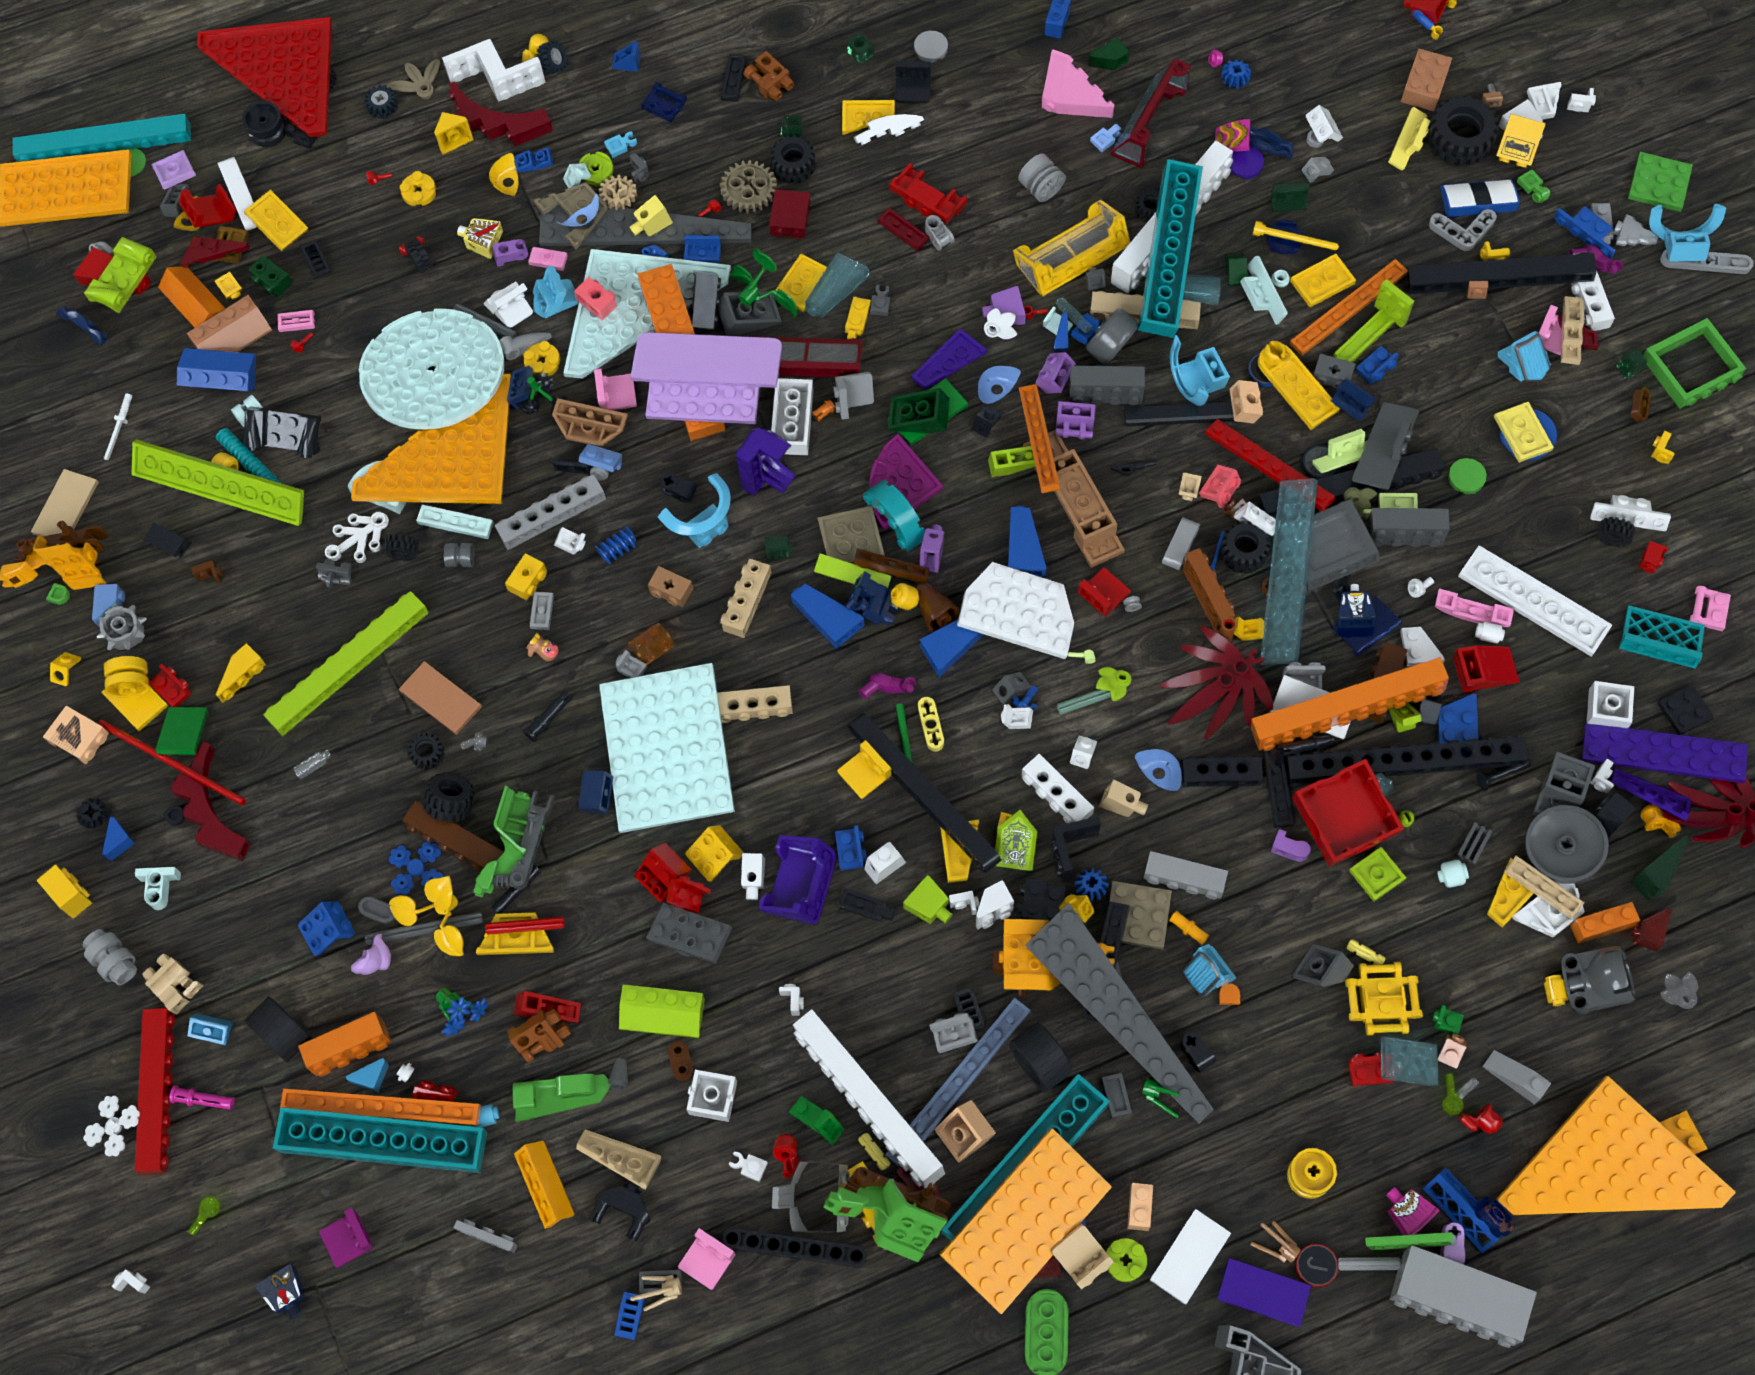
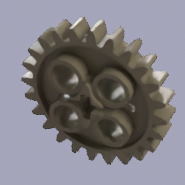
M751 160L748 161V164L742 161V165L739 166L735 163V168L729 167L730 172H724L725 177H721L722 183H720L721 195H723V200L727 201L728 206L732 205L733 210L739 207V212H742L743 209H746L747 213L750 209L756 212L757 207L762 210V205L768 207V201L773 202L775 190H777V181L774 177V172H770V167L765 168L764 163L758 166V161L754 164H751Z

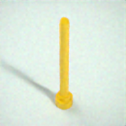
M1256 221L1253 235L1259 237L1260 235L1264 236V234L1331 250L1339 248L1337 243L1269 228L1259 221Z

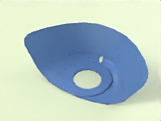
M994 366L987 369L980 376L978 382L980 400L983 403L990 404L1006 396L1017 382L1021 371L1011 366ZM992 386H1002V393L997 395L992 393Z
M1151 749L1138 752L1135 755L1140 769L1150 781L1166 790H1179L1182 780L1179 762L1171 753L1164 750ZM1162 768L1165 771L1164 778L1156 779L1153 776L1154 769Z

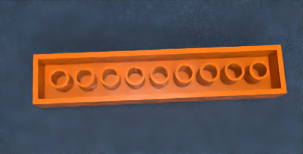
M672 264L638 273L639 284L655 333L695 335ZM684 421L690 441L725 431V425L722 422Z
M1441 657L1252 718L1251 731L1258 750L1264 749V751L1274 749L1275 745L1291 743L1296 738L1301 737V739H1305L1318 731L1320 733L1327 732L1336 725L1342 727L1355 719L1358 721L1364 720L1373 713L1378 715L1385 713L1387 709L1392 707L1401 708L1410 701H1422L1425 699V696H1438L1446 690L1449 677Z

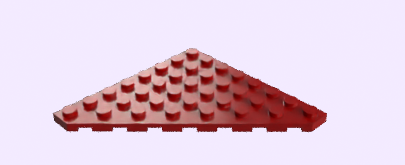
M330 17L198 32L197 47L205 55L261 99L275 104L285 118L309 137L327 135L332 20Z

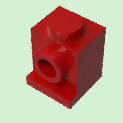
M1649 541L1644 549L1638 568L1643 569L1647 573H1655L1656 568L1661 567L1664 560L1663 556L1667 552L1668 547Z

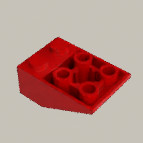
M1476 645L1458 648L1453 656L1462 692L1519 683L1510 647Z

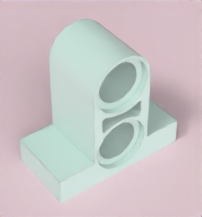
M175 867L136 869L135 877L141 882H145L144 899L146 903L155 910L165 908L168 903L169 881L180 880L181 872ZM161 877L158 883H154L156 878ZM156 896H160L158 901L153 902Z

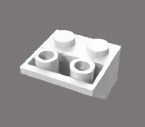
M1003 880L984 890L976 915L977 929L982 927L986 929L992 926L994 921L998 919L1004 920L1011 916L1014 900Z

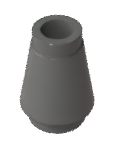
M622 1058L615 1059L608 1081L611 1089L625 1090L629 1084L627 1060Z

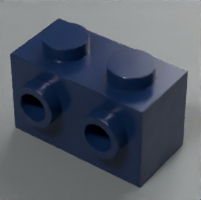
M584 771L581 780V794L578 798V809L591 814H608L614 776L606 771Z

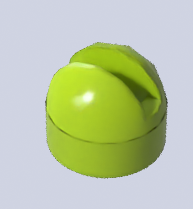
M1402 811L1398 816L1403 827H1409L1414 822V814L1411 811Z

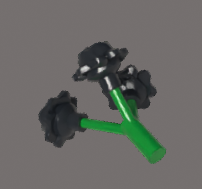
M543 373L542 375L537 374L535 379L533 377L527 379L532 391L528 399L521 401L518 405L523 412L527 414L538 413L541 405L538 404V400H535L534 397L535 392L538 391L552 404L551 414L553 413L557 399L548 395L554 387V384L551 383L553 381L552 377H549L547 373ZM561 396V397L558 398V399L567 400V397H566V396H564V397Z

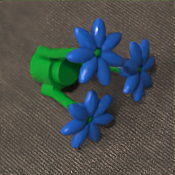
M447 988L439 990L436 994V1000L440 1003L439 1008L448 1020V1023L445 1024L447 1028L443 1029L441 1033H446L445 1036L448 1037L452 1033L457 1035L458 1030L464 1029L465 1019H463V1014L473 1013L470 1020L473 1021L475 1019L478 1022L480 1016L485 1015L484 1010L489 1005L486 1003V998L484 997L481 1002L477 1000L475 1004H472L464 999L463 996L460 997L456 992L452 993Z

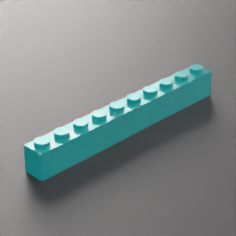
M178 114L13 138V156L17 162L183 143L191 141V127L186 114Z

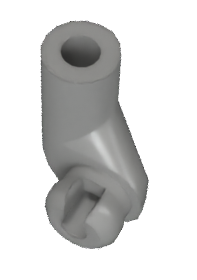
M97 242L89 245V251L95 247L113 257L115 255L113 248L106 242Z

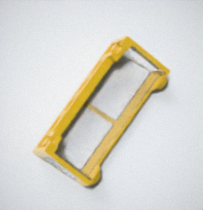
M1099 200L1090 206L1087 219L1031 251L1028 246L1022 245L1013 250V254L1019 269L1041 296H1045L1086 272L1089 268L1098 265L1127 248L1130 244L1124 216L1104 201Z

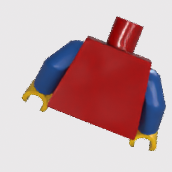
M1457 0L1404 1V7L1410 8L1412 17L1427 30L1432 31L1431 37L1435 40L1439 38V34H1442L1443 28L1441 26H1434V24L1438 23L1446 5L1449 8H1454L1457 4Z

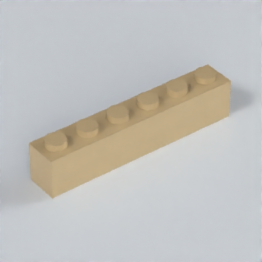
M1104 291L1092 292L1090 315L1098 320L1107 321L1117 308H1121L1139 323L1143 296L1139 294L1106 293ZM1193 299L1183 300L1179 328L1198 330L1201 301Z

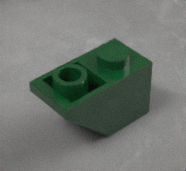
M1116 38L1106 42L1104 46L1094 49L1089 54L1088 65L1095 68L1116 70L1128 63L1129 50Z

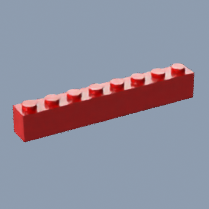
M167 1008L146 1009L142 1013L138 1111H140V1116L138 1117L139 1121L137 1124L135 1172L140 1175L166 1173V1167L169 1166V1156L167 1155V1147L170 1145L168 1126L171 1124L169 1091L173 1083L170 1068L174 1062L171 1046L174 1045L172 1026L175 1025V1015Z

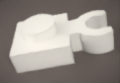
M734 1152L733 1155L739 1158V1162L736 1164L729 1162V1166L733 1169L742 1168L741 1175L760 1182L768 1162L750 1154L747 1159H744L742 1154Z

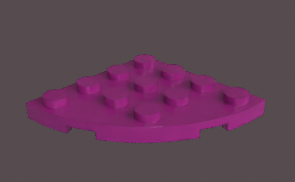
M899 434L883 447L882 452L873 464L870 474L869 489L881 480L888 481V486L894 485L902 493L913 509H916L943 490V485ZM873 508L876 519L885 531L890 527L888 518L884 514H880L877 508Z

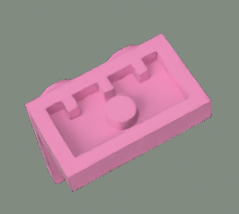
M1551 305L1539 330V334L1541 335L1545 350L1561 355V328L1558 323V315L1555 314L1558 307Z
M601 369L594 370L600 408L619 410L637 406L634 381L630 379L631 374L607 377L603 375Z
M699 1228L694 1235L696 1240L678 1265V1268L710 1290H713L736 1254L733 1250Z

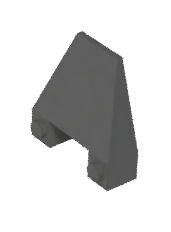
M1231 1325L1218 1326L1214 1347L1233 1352L1229 1375H1301L1300 1368L1250 1331Z

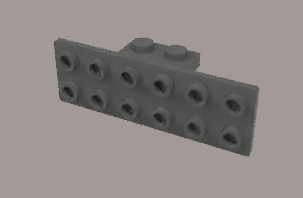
M1383 402L1352 477L1353 482L1383 489L1390 488L1403 454H1406L1407 442L1411 441L1413 427L1419 415L1418 409Z

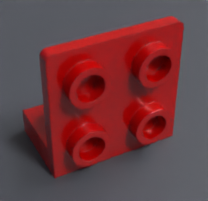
M1102 568L1089 582L1084 579L1078 588V594L1104 617L1108 616L1131 593V590L1106 568Z

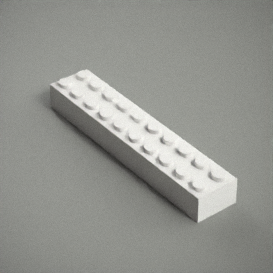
M1216 140L1195 164L1203 166L1196 215L1200 211L1203 202L1206 203L1209 200L1212 191H1216L1222 179H1226L1231 172L1230 166L1233 162V151ZM1156 213L1113 263L1111 284L1127 294L1132 289L1135 290L1140 283V279L1147 275Z
M811 1009L795 1022L793 1027L796 1040L803 1048L807 1046L808 1054L815 1063L820 1062L819 1065L828 1078L830 1076L833 1077L832 1081L840 1093L845 1092L846 1100L854 1109L858 1108L857 1111L866 1124L869 1122L872 1124L870 1126L873 1129V1133L879 1140L884 1139L885 1147L892 1156L895 1154L898 1156L896 1158L905 1171H911L910 1175L919 1188L921 1186L927 1188L929 1183L932 1182L933 1185L945 1175L943 1165L815 1012Z

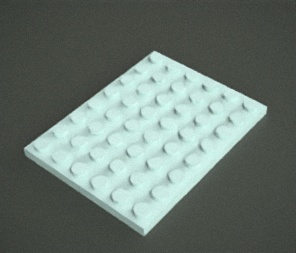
M712 663L599 684L611 775L614 776L612 784L620 833L735 812Z

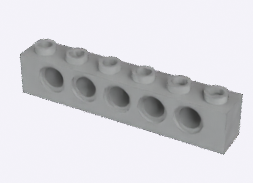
M592 474L583 477L573 485L566 486L558 493L550 494L542 501L533 503L529 508L519 510L513 516L500 520L494 526L506 549L510 550L606 500V497L596 477ZM567 500L570 501V502L567 503V504H563L564 501H567ZM549 509H554L552 512H546ZM534 517L537 518V519L534 520V521H530L531 518H534ZM521 526L519 529L513 530L514 527Z

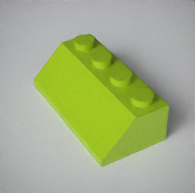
M623 985L620 999L619 1029L699 1038L705 1002L704 995L697 992Z

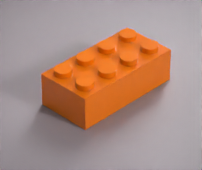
M372 1012L305 1042L298 1047L306 1068L315 1076L321 1077L329 1074L330 1070L336 1067L342 1068L349 1065L350 1061L356 1058L363 1059L367 1057L368 1053L374 1050L380 1051L385 1049L392 1041L384 1021L376 1012Z

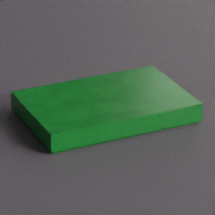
M169 707L156 746V753L196 755L208 714L207 708Z

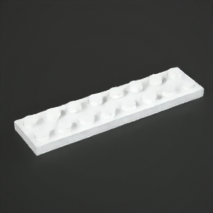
M1481 546L1477 547L1458 576L1591 657L1612 627V624Z

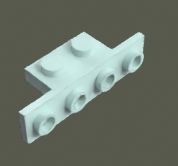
M1255 256L1247 265L1252 277H1244L1240 283L1254 311L1269 310L1277 325L1288 313L1260 257Z

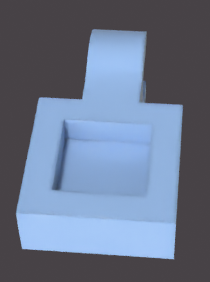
M1117 124L1113 125L1108 131L1102 128L1090 138V142L1103 152L1115 143V138L1121 135L1119 132L1121 128Z

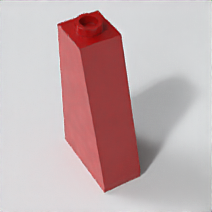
M93 247L73 275L79 284L89 286L93 279L98 281L113 256ZM147 274L144 275L132 294L142 295L148 289L151 280Z

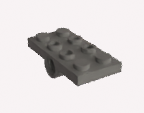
M663 903L646 939L674 949L683 956L689 958L694 956L716 964L732 927L728 924Z

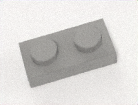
M534 592L530 629L550 630L554 600L553 593Z

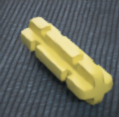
M1351 939L1347 945V950L1355 951L1356 955L1369 962H1374V965H1383L1386 958L1384 956L1375 954V951L1363 944L1359 945V942Z
M868 1133L863 1134L858 1139L860 1144L865 1146V1150L874 1162L877 1161L876 1165L880 1170L888 1168L890 1161L883 1157V1152L875 1142L871 1141L870 1135Z

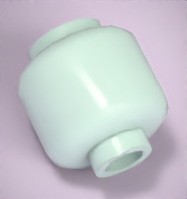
M1460 860L1444 862L1441 864V870L1437 871L1440 883L1444 882L1448 888L1464 885L1466 879L1469 878L1466 864L1461 863Z

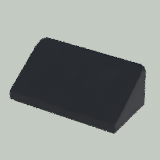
M557 458L552 461L555 471L590 474V470L593 467L581 463L579 460Z

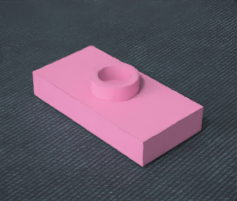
M533 247L528 263L532 266L544 268L554 266L555 270L563 271L568 255L566 252Z

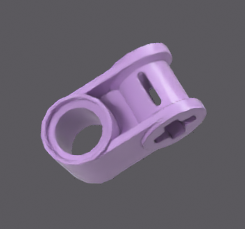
M1458 1223L1447 1224L1443 1227L1441 1233H1449L1448 1231L1453 1228V1231L1457 1232V1244L1441 1246L1440 1256L1464 1265V1229Z

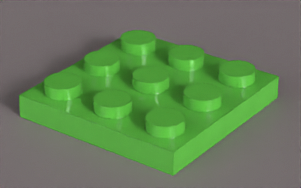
M1640 152L1628 199L1654 206L1662 205V208L1681 212L1693 165Z

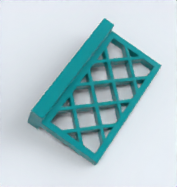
M1628 605L1619 649L1696 669L1702 659L1703 652H1701L1705 625ZM1631 613L1638 614L1641 620L1635 622L1631 617ZM1650 619H1657L1661 624L1654 626ZM1643 622L1650 628L1645 632L1639 626ZM1669 624H1676L1680 629L1673 631ZM1634 627L1639 635L1630 634L1628 630ZM1662 627L1669 633L1664 637L1658 631ZM1687 629L1699 630L1698 635L1693 637ZM1653 632L1658 640L1649 639L1647 635ZM1681 632L1688 638L1683 642L1677 636ZM1672 637L1677 645L1669 644L1666 640ZM1691 642L1695 646L1696 651L1688 649L1685 645Z

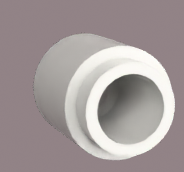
M1478 622L1475 637L1481 641L1498 644L1499 641H1503L1505 630L1502 629V625Z

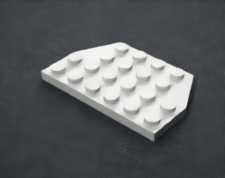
M992 562L965 591L957 626L1066 659L1074 620L1064 584Z

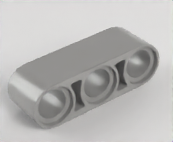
M1182 517L1164 555L1162 564L1176 570L1181 569L1185 555L1189 552L1198 533L1199 523Z

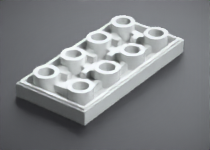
M1284 675L1273 702L1274 709L1270 710V712L1326 695L1330 692ZM1350 723L1339 727V725L1333 726L1331 730L1324 733L1344 739Z
M1195 1209L1150 1281L1186 1305L1231 1233Z

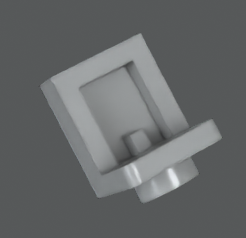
M1326 157L1311 158L1302 168V172L1309 182H1314L1318 176L1331 175L1334 171Z
M627 650L616 659L618 672L628 678L640 677L647 669V664L632 657Z

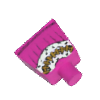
M1394 1187L1386 1195L1395 1204L1388 1211V1214L1403 1235H1415L1439 1212L1435 1206L1412 1189L1403 1196Z

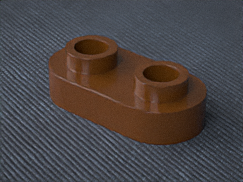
M1647 387L1636 388L1633 394V405L1630 413L1636 422L1646 421L1648 418L1651 395Z
M675 1041L668 1048L672 1072L676 1080L687 1082L694 1073L689 1049L684 1042ZM681 1048L682 1051L680 1054H675V1049ZM682 1067L686 1068V1072L683 1074L679 1073V1069Z

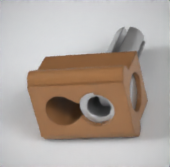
M1489 84V93H1483L1481 102L1488 104L1490 108L1501 107L1503 101L1501 92H1496L1494 85Z

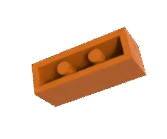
M1633 902L1578 918L1570 927L1577 944L1632 928L1640 921Z

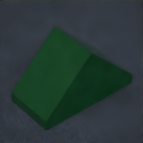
M1243 252L1225 253L1229 286L1241 285L1240 281L1247 277V257Z

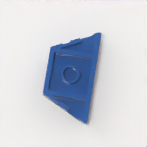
M1471 694L1441 707L1437 719L1439 744H1445L1451 740L1467 742L1469 739H1478L1477 694ZM1460 752L1463 757H1470L1468 752Z

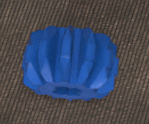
M1237 59L1234 62L1229 60L1223 66L1221 77L1224 84H1229V88L1235 86L1236 90L1239 86L1244 88L1245 84H1248L1250 81L1251 69H1249V64H1244L1243 60L1240 62Z
M1093 867L1090 868V873L1083 869V875L1078 874L1076 877L1078 879L1074 886L1078 887L1076 893L1087 895L1090 902L1093 901V897L1099 901L1101 899L1100 895H1106L1107 891L1105 889L1109 886L1105 882L1107 876H1100L1101 870L1094 873ZM1089 882H1093V883H1094V884H1093V885H1094L1093 888L1089 887V885H1090Z

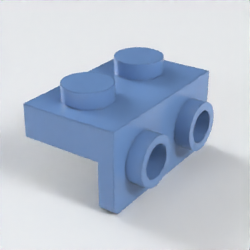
M587 444L579 456V462L614 472L615 469L620 470L622 454Z

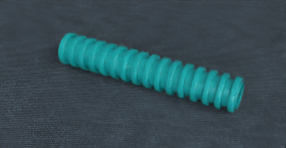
M223 428L217 433L216 440L250 474L281 483L228 428Z

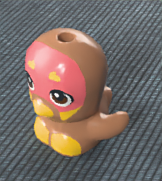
M538 633L534 635L526 647L529 657H532L535 652L547 662L554 660L558 655V647L549 640H544Z

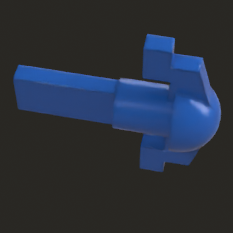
M1032 685L1022 701H1019V698L1014 696L1012 698L1013 705L1017 708L1036 710L1038 707L1036 704L1032 703L1031 706L1028 704L1037 692L1038 687Z

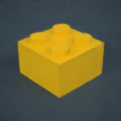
M54 865L37 879V882L57 906L73 919L92 904L88 899L90 894L84 887L79 885L76 877L69 873L65 867L60 869L57 865Z

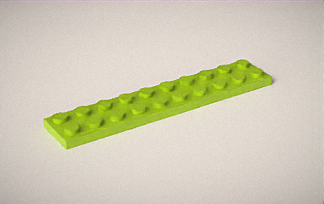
M137 439L132 443L133 476L299 526L302 524L304 490Z

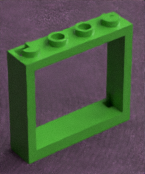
M1708 318L1647 348L1642 356L1643 361L1679 409L1686 405L1692 406L1698 399L1709 397L1715 390H1723L1731 382L1736 383L1739 379L1743 378L1742 375L1746 370L1745 366ZM1704 335L1731 371L1686 393L1659 356Z

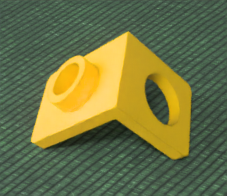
M64 652L50 663V681L68 686L69 669L81 661V657ZM56 671H59L63 674V680H60L56 677Z

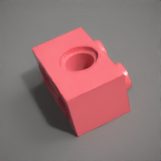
M590 277L574 290L576 300L601 320L606 318L617 307L615 295L610 290L606 291L600 282L594 281Z

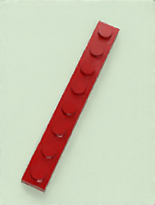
M1217 419L1206 429V436L1323 512L1334 501L1335 496L1220 420Z

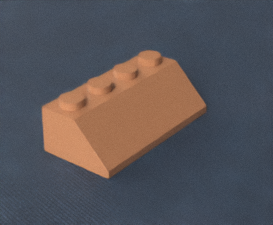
M247 295L192 329L187 335L196 349L239 352L271 332L272 329L258 307Z

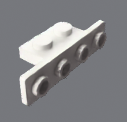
M1612 495L1611 504L1594 503L1590 518L1591 520L1601 521L1604 518L1609 519V517H1613L1615 519V517H1619V520L1623 518L1626 519L1625 522L1630 521L1631 524H1634V527L1666 531L1671 515L1652 511L1651 502L1646 499Z

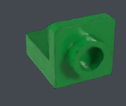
M1441 1005L1439 1009L1434 1011L1432 1021H1435L1433 1028L1450 1034H1459L1464 1015L1447 1010L1445 1005Z

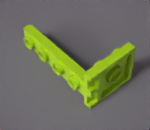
M1386 279L1381 284L1374 305L1379 311L1334 353L1333 357L1354 362L1394 323L1401 328L1407 323L1414 300Z

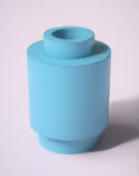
M492 1103L481 1106L478 1126H470L485 1127L496 1124V1119H499L497 1106L493 1107Z

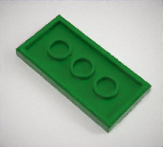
M946 378L929 389L941 388L950 398L948 420L968 407L966 400ZM897 431L910 447L929 434Z

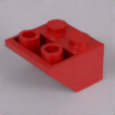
M663 843L650 850L634 877L661 903L667 898L670 879H679V876L687 877L692 869L666 843Z

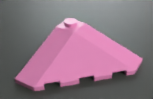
M1052 50L1042 96V108L1057 114L1112 118L1115 106L1111 100L1105 101L1102 97L1104 93L1096 84L1092 86L1087 80L1089 76L1081 68L1077 69L1072 64L1073 59L1069 55Z

